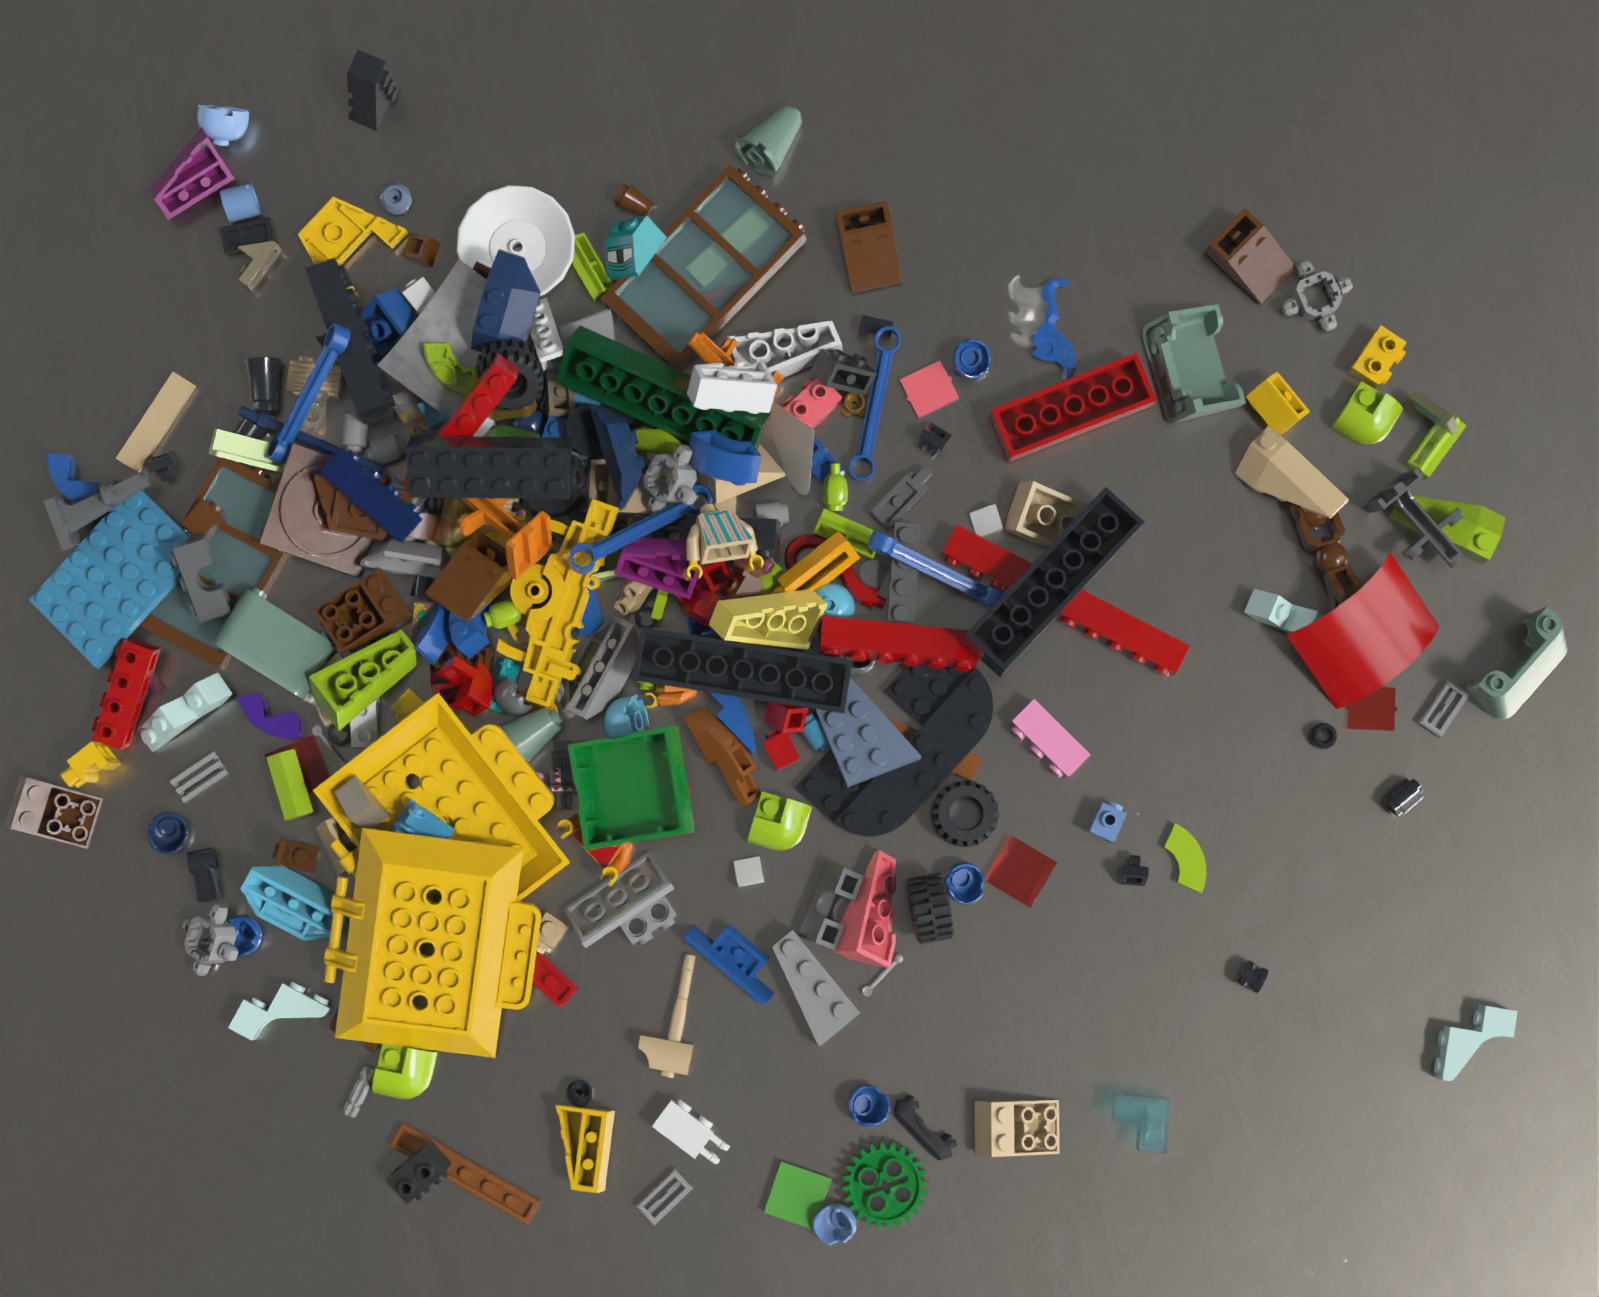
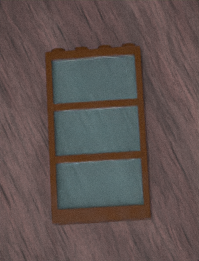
M731 165L664 232L667 238L639 276L620 278L600 298L603 304L608 309H611V312L667 365L680 371L697 354L687 344L691 336L697 331L700 334L703 332L712 339L807 241L804 233L805 228L796 219L791 221L786 217L785 214L787 212L779 203L775 202L772 204L767 199L768 194L759 185L754 187L748 182L750 178L742 169L738 168L735 170Z
M219 457L185 518L201 499L208 504L212 500L224 510L221 515L227 520L209 540L214 555L213 564L202 567L198 571V576L202 582L208 585L224 582L232 606H234L245 588L252 590L253 587H256L265 594H268L290 554L258 544L279 479L276 478L272 482L265 478L266 472L255 466L250 470L243 466L242 462ZM182 524L180 525V527L191 537L196 536L185 526H183ZM179 581L140 623V626L225 671L233 656L213 644L211 640L228 614L200 623L198 616H193L190 610L189 601H191L189 592L183 591Z

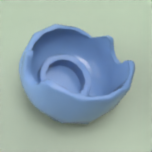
M831 1203L824 1206L813 1219V1230L817 1238L829 1246L837 1242H847L857 1229L856 1218L851 1209L840 1203Z

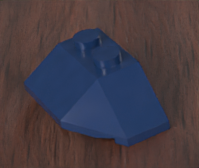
M498 249L486 280L475 319L471 349L482 352L484 347L490 348V343L494 341L500 343V339L505 338L506 342L511 341L512 338L518 339V343L522 341L527 342L541 291L527 265L525 257Z
M593 405L590 406V411L620 511L626 509L643 478L642 470L646 469L645 461L642 454L637 455L634 445L639 444L635 428L630 430L627 422Z

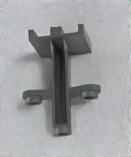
M1418 468L1402 473L1364 505L1369 513L1385 509L1392 503L1419 532L1421 536L1402 552L1405 558L1409 557L1410 560L1416 558L1423 552L1421 546L1427 541L1450 568L1457 565L1463 559L1462 553L1441 530L1447 524L1452 527L1463 518L1461 515L1462 511L1457 507L1435 523L1414 499L1409 490L1411 486L1424 476Z
M144 471L124 481L114 479L109 484L104 482L99 486V493L76 504L68 503L64 494L43 501L62 551L80 545L82 542L79 533L80 528L143 489L150 487L152 484L148 473Z

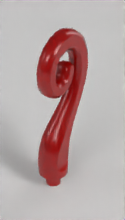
M805 534L793 539L787 545L784 554L787 570L797 564V557L801 550L809 547L817 548L827 538L816 534ZM852 565L839 574L844 587L857 602L870 609L873 605L881 608L884 607L887 599L878 595V589L862 582L857 577Z

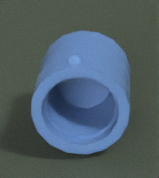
M251 182L220 190L223 207L230 223L261 215L258 198Z

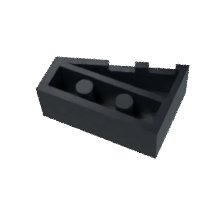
M357 50L347 72V90L349 93H352V99L349 98L348 106L352 107L351 112L348 114V119L377 131L390 101H395L399 88L386 61L360 50Z

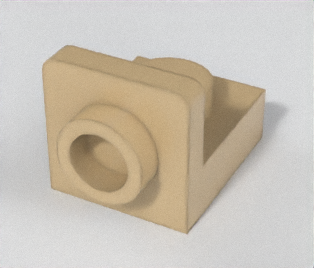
M549 912L545 913L540 922L537 952L541 954L545 951L551 953L569 928L568 925Z

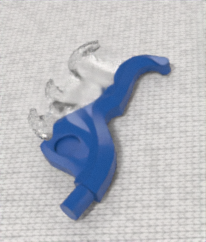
M1018 275L1011 281L1009 291L1012 300L1017 303L1020 313L1015 315L1010 311L1009 317L1014 325L1020 328L1023 335L1019 337L1015 333L1012 334L1014 342L1023 348L1035 347L1036 350L1033 351L1032 356L1041 361L1055 362L1061 365L1062 369H1064L1062 381L1073 378V373L1076 371L1074 349L1066 337L1055 327V322L1059 319L1055 290L1059 286L1066 287L1069 281L1056 278L1049 280L1045 286L1029 289L1019 284L1020 276Z

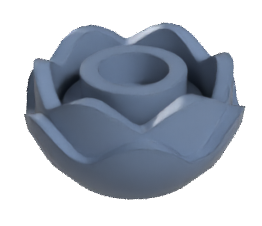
M390 183L380 193V204L386 212L400 215L412 204L410 190L401 183ZM394 196H397L398 199H397V200H393V197H394Z

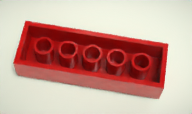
M1134 353L993 408L989 416L1007 460L1012 462L1152 407L1157 399L1137 353Z

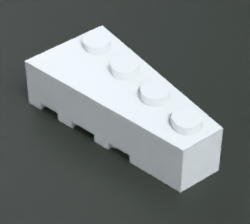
M832 321L800 325L798 328L785 330L784 328L774 329L772 332L748 333L746 336H728L731 339L735 338L738 342L731 353L734 362L742 360L744 365L754 364L755 359L762 358L771 375L777 370L784 377L813 366L821 349L830 351L839 349L843 351L842 342Z

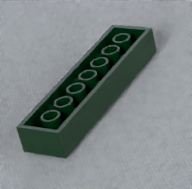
M581 325L578 326L567 341L555 381L687 442H690L691 433L716 430L719 434L731 440L751 442L758 451L771 415V411L769 413L759 412L753 414L740 410L727 412L722 409L709 408L708 410H702L694 407L687 394L691 375Z

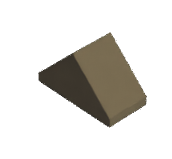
M356 775L335 790V794L348 819L362 828L373 829L390 816L387 809Z

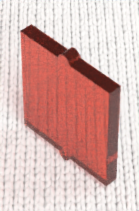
M1380 687L1371 694L1347 705L1348 729L1395 731V712L1398 710L1395 707L1396 688Z

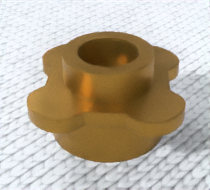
M848 391L843 392L844 407L841 409L842 414L845 416L851 414H858L860 417L864 416L867 394L865 396ZM853 401L857 402L856 406L852 405Z

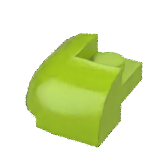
M1361 381L1347 404L1341 410L1331 429L1357 444H1375L1382 441L1390 433L1403 412V407L1389 394L1385 393L1383 395Z
M762 791L747 843L777 851L793 848L801 841L806 831L812 806Z
M382 1044L378 1066L374 1073L372 1092L397 1099H411L419 1096L429 1086L438 1052Z

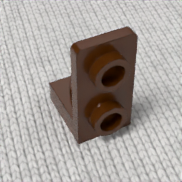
M281 839L280 843H276L272 858L275 859V865L314 873L321 848L293 840Z

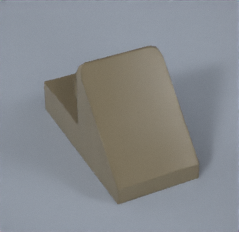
M274 241L237 247L242 254L252 260L250 264H245L239 274L241 277L238 279L250 291L255 288L282 251Z
M547 370L545 373L546 398L542 410L550 416L569 417L575 409L574 390L555 382L558 370Z

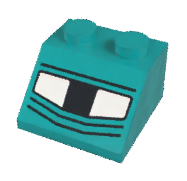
M647 215L625 220L619 219L609 228L610 233L605 238L607 276L610 280L639 276L667 238Z

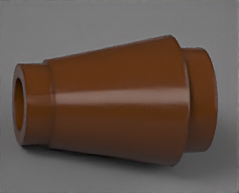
M624 183L614 202L619 204L618 207L645 216L648 215L654 204L631 184L628 186Z

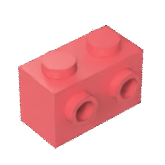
M811 377L802 386L804 390L797 397L795 394L790 396L783 403L785 410L813 429L842 402V396L834 388L825 386L818 378Z

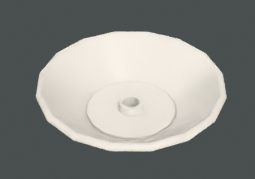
M508 185L487 192L468 208L458 228L456 251L459 259L472 269L476 261L492 267L498 249L525 257L527 265L541 291L540 296L548 293L565 277L574 259L575 233L567 212L552 196L533 187ZM516 244L522 245V249L518 252L513 250Z

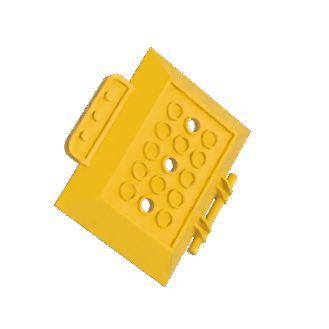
M439 693L313 790L357 846L355 850L349 853L339 839L330 844V847L341 859L339 863L348 874L352 873L355 879L362 827L348 819L335 794V790L354 775L363 782L390 813L388 818L373 829L391 831L412 799L438 818L448 816L452 819V827L455 830L449 839L523 849L516 901H521L570 863L538 821L539 818L553 807L554 796L500 726L486 724L471 735ZM409 774H416L419 777L420 785L417 788H411L407 785L406 778ZM433 889V903L441 901L442 894L439 890Z
M362 828L353 899L346 895L348 877L338 876L336 893L332 895L330 911L333 912L329 946H326L324 964H326L324 982L335 983L336 969L344 970L335 1038L495 1058L502 1008L519 1010L527 1006L530 1001L540 930V909L532 903L516 901L523 849ZM431 889L439 890L442 894L441 901L437 903L430 902L427 899V892ZM343 915L351 917L346 951L339 947ZM424 942H430L434 945L435 952L429 956L423 955L420 952V945ZM416 995H423L427 998L428 1004L424 1008H417L413 1004V998Z

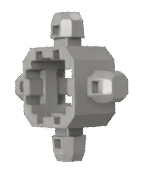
M1309 261L1300 263L1297 266V272L1302 280L1295 286L1292 298L1286 300L1281 305L1283 313L1285 315H1293L1299 312L1301 318L1308 321L1320 318L1319 324L1325 332L1335 329L1337 321L1335 315H1331V313L1339 307L1342 300L1341 295L1352 289L1353 285L1350 278L1343 277L1335 281L1333 275L1325 271L1314 275L1315 269ZM1316 283H1322V286L1326 287L1329 298H1331L1330 305L1312 310L1311 306L1308 307L1307 299L1302 293L1304 291L1303 288Z
M680 445L674 452V455L646 454L644 461L648 470L644 475V487L651 493L648 507L652 511L658 512L662 510L666 502H682L687 505H692L697 497L692 487L697 479L696 470L689 464L692 456V449L689 446ZM671 469H674L672 473L674 474L673 479L675 482L671 483L669 488H667L668 484L666 483L667 478L665 475L669 474Z
M214 904L209 916H197L193 919H186L182 927L185 933H187L184 946L186 953L195 958L193 972L196 975L205 976L211 964L235 961L237 959L238 950L234 946L237 935L235 927L226 921L228 908L224 904ZM211 933H212L211 938L214 939V941H213V942H210V945H209V941L207 940V937H210V935H211Z

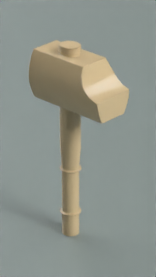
M685 954L667 1040L640 1036L638 1049L643 1051L648 1057L650 1069L661 1070L660 1076L673 1078L674 1073L688 1076L693 1045L680 1043L692 972H694L693 967L696 956Z

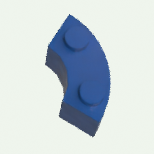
M716 430L691 433L689 447L692 449V456L689 463L696 468L698 473L729 481L737 486H743L746 483H757L761 454L751 442L731 440L722 436Z
M493 601L468 623L450 612L449 629L451 638L455 646L468 658L473 657L490 643L483 612L488 611V608L494 604Z

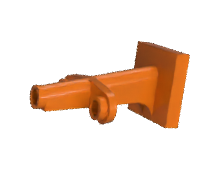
M696 331L687 342L706 364L722 362L724 367L734 366L735 364L730 358L732 351L738 343L735 338L727 337L718 347L703 332L700 334ZM777 370L772 374L777 385L784 378ZM778 386L776 387L774 396L777 394L779 390Z
M460 498L474 511L470 515L466 513L461 516L457 524L460 532L467 536L486 522L507 540L505 546L508 572L515 580H518L553 548L550 516L545 512L541 511L528 524L523 525L502 509L509 499Z

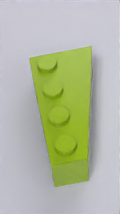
M401 629L309 676L311 695L338 731L417 666L414 645Z

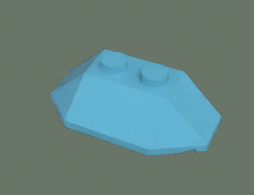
M284 866L252 867L241 887V891L246 895L248 903L256 916L302 940L330 939L333 912L330 911L333 893L330 890ZM343 915L342 927H343V925H344V923H345V921H346V919H347V916H344V915Z

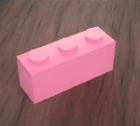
M1035 699L1010 722L1013 726L1011 731L1020 740L1026 738L1032 744L1030 747L1031 751L1040 759L1045 757L1051 763L1049 766L1050 770L1059 778L1062 775L1068 778L1091 755Z

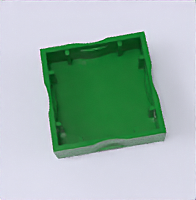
M668 726L635 732L626 736L602 738L568 745L573 781L579 796V818L585 850L695 832L678 726Z

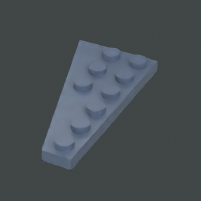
M815 637L811 642L809 650L789 648L790 651L820 655L818 654V641ZM851 677L845 713L814 709L847 787L921 759V755Z

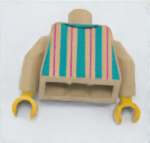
M706 504L701 507L700 514L697 516L695 525L691 526L686 542V559L689 560V567L684 571L685 580L688 581L690 579V570L696 572V581L702 576L703 571L697 565V560H700L701 564L747 558L743 564L747 572L754 570L752 561L755 563L757 570L762 568L764 560L761 556L756 555L758 548L753 528L739 519L732 510L716 511L713 504Z

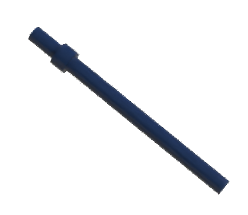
M241 406L238 413L239 416L257 423L256 426L265 430L269 428L280 433L284 423L273 419V416L265 412L258 413L244 406ZM301 430L298 431L295 440L384 477L387 471L386 466Z

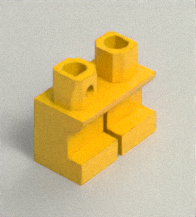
M91 741L67 760L70 767L63 771L60 776L69 787L75 785L80 788L86 782L96 783L99 779L98 771L101 769L114 770L121 763L108 745Z

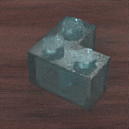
M1113 1093L1111 1120L1137 1124L1136 1149L1144 1152L1166 1153L1170 1099L1166 1097Z

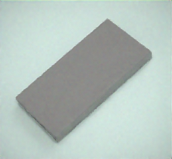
M651 851L626 866L612 886H608L612 880L608 878L562 909L585 948L675 889Z

